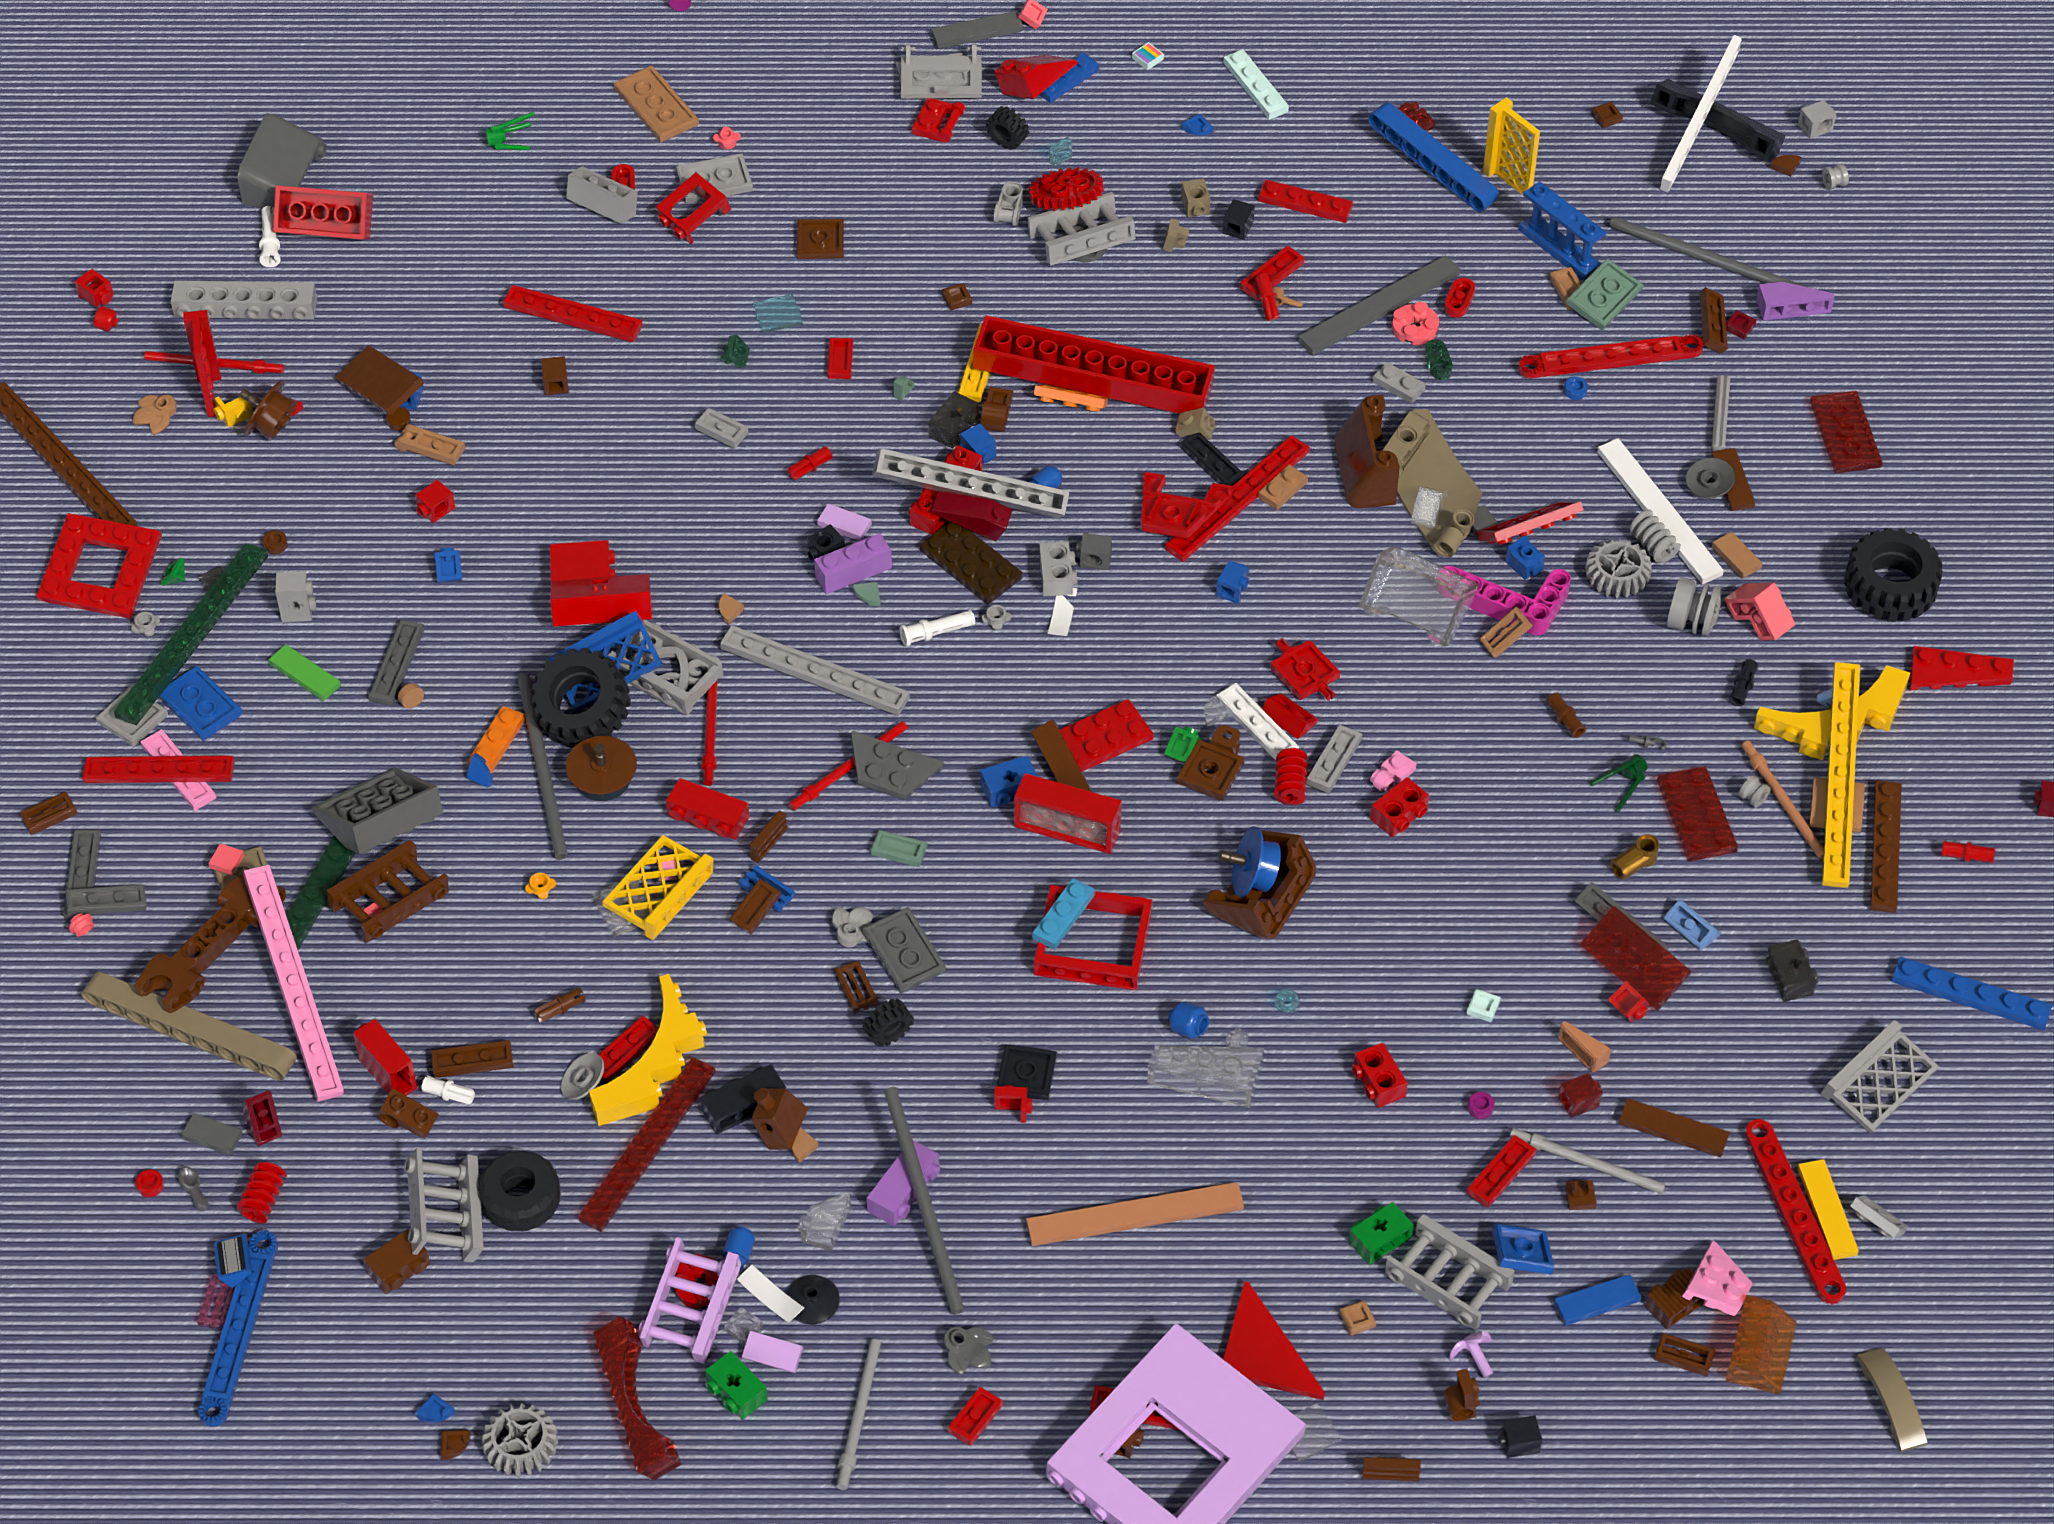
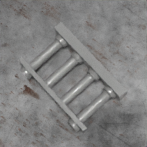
M1113 192L1097 196L1098 200H1091V204L1084 203L1083 207L1075 206L1074 210L1070 209V207L1066 208L1065 211L1058 208L1056 211L1051 210L1028 217L1029 237L1032 239L1043 236L1046 241L1047 262L1050 266L1136 239L1133 218L1128 216L1119 219L1115 214ZM1106 216L1110 221L1098 226L1094 219ZM1085 223L1089 229L1076 232L1073 226ZM1064 229L1067 236L1055 239L1051 233Z
M416 1147L411 1156L406 1158L404 1166L405 1172L408 1173L411 1226L408 1241L412 1244V1254L418 1255L426 1243L455 1246L463 1250V1261L474 1263L484 1249L481 1202L479 1197L478 1156L467 1155L458 1166L423 1162L422 1148ZM423 1173L455 1177L458 1180L459 1189L424 1185ZM425 1196L457 1200V1203L460 1204V1213L425 1208ZM426 1219L457 1223L461 1227L462 1236L427 1232Z
M1423 1214L1417 1221L1415 1235L1418 1236V1239L1400 1262L1391 1256L1388 1257L1385 1273L1392 1281L1402 1283L1456 1317L1462 1325L1470 1326L1477 1330L1480 1326L1482 1314L1478 1309L1495 1288H1501L1507 1292L1513 1283L1515 1270L1499 1267L1497 1259ZM1427 1245H1432L1439 1249L1441 1253L1422 1276L1409 1267ZM1449 1259H1455L1463 1264L1464 1267L1447 1289L1444 1290L1432 1281ZM1472 1273H1477L1487 1279V1281L1471 1302L1466 1304L1455 1297V1295Z

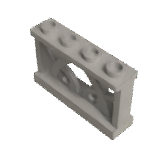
M643 620L659 657H676L680 665V674L665 673L658 676L654 674L655 670L641 675L640 678L629 684L677 711L688 715L693 710V705L718 679L722 678V662L715 655H709L700 650L695 644H689L678 635L663 630L658 624ZM641 631L632 636L629 644L639 646L643 639ZM622 646L615 652L611 651L608 656L618 658ZM628 648L623 660L634 662L637 654L628 659L627 657L633 651L637 653L638 650ZM643 652L639 664L645 665L644 662L647 664L653 662L652 654ZM621 663L619 671L625 677L629 675L632 666ZM696 667H698V668L702 669L703 671L707 672V673H706L703 677H701V678H692V677H689L690 675H691V676H698V675L702 674L701 671L695 670ZM673 679L674 683L672 684L667 680ZM688 684H693L694 687L687 692Z

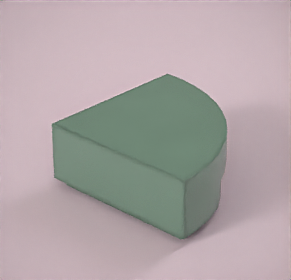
M905 376L898 377L894 381V398L900 401L903 400L913 389L914 382Z
M877 582L853 585L854 594L858 599L867 602L870 606H881Z

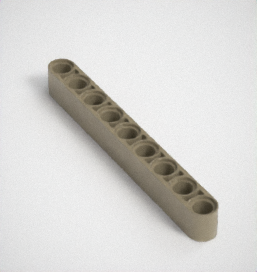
M96 972L81 993L82 998L95 1007L274 1080H284L297 1060L296 1054L283 1045L189 1007L183 1006L173 1013H168L164 1010V997L152 992L147 996L141 997L136 994L134 985L102 972Z

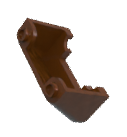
M1383 394L1364 398L1335 435V450L1346 501L1354 508L1396 505L1400 469L1398 458L1390 451H1376L1374 443L1375 440L1382 441L1381 425L1382 415L1385 411Z
M1261 830L1263 841L1277 842L1281 851L1278 874L1270 890L1262 892L1252 888L1246 896L1238 897L1235 895L1231 884L1225 894L1221 890H1211L1204 899L1203 904L1209 914L1260 938L1272 940L1277 937L1312 883L1316 874V865L1301 835Z

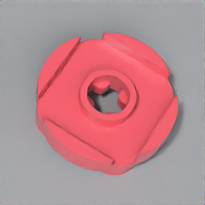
M1420 301L1415 304L1405 305L1394 311L1392 331L1400 341L1405 343V340L1412 341V345H1423L1431 342L1436 337L1439 318L1425 302ZM1414 322H1416V323H1419L1420 326H1416L1415 324L1411 325V324L1414 323Z

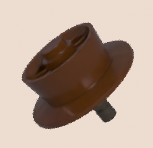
M284 380L277 382L263 400L251 394L245 388L240 392L239 396L256 408L245 427V436L250 435L257 429L270 441L281 429H285L288 425L297 401L281 393L285 385Z

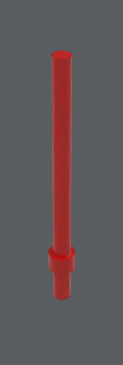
M145 351L144 354L145 360L194 365L192 355ZM218 358L220 368L250 370L257 374H265L266 372L284 373V364L267 363L266 360L259 359L245 361Z
M718 680L707 690L705 754L702 757L701 765L704 770L703 784L706 786L713 785L714 770L717 768L715 732Z
M901 721L877 739L889 743L906 731L908 726L904 721ZM853 757L814 785L810 784L805 787L799 796L788 803L790 809L795 811L806 802H812L819 797L821 791L855 768Z

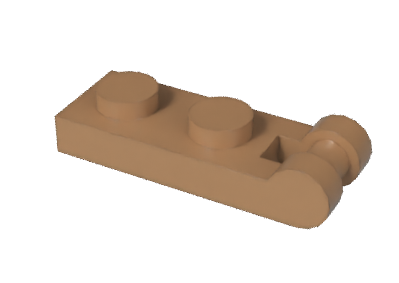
M409 424L403 429V435L399 436L395 441L396 448L401 451L409 450L454 466L465 450L464 442Z

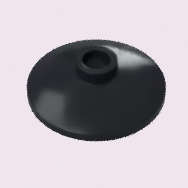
M808 1275L797 1279L789 1286L786 1295L804 1307L794 1318L803 1324L815 1325L829 1320L836 1313L840 1303L839 1292L835 1284L819 1275ZM811 1293L817 1294L815 1297L807 1296Z

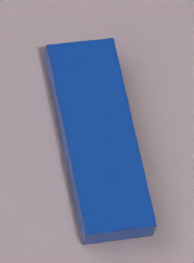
M1629 1274L1555 1298L1554 1304L1566 1326L1640 1302L1641 1295Z

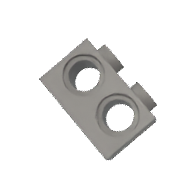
M1069 541L1039 543L1043 597L1073 595V585H1077V572L1071 568V566H1075L1074 551L1069 549Z

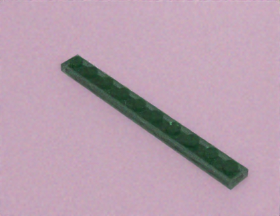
M245 543L114 710L115 718L136 726L268 558L266 549Z

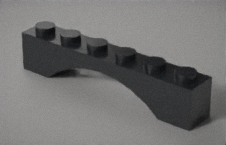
M1666 79L1657 83L1650 104L1670 114L1692 119L1703 95L1670 79ZM1714 101L1703 123L1728 135L1748 152L1766 161L1778 156L1786 136Z

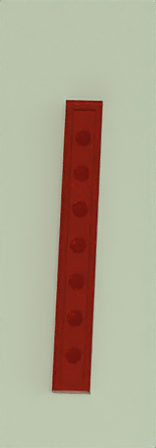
M694 1057L691 1058L579 1214V1222L602 1233L716 1073L715 1067Z

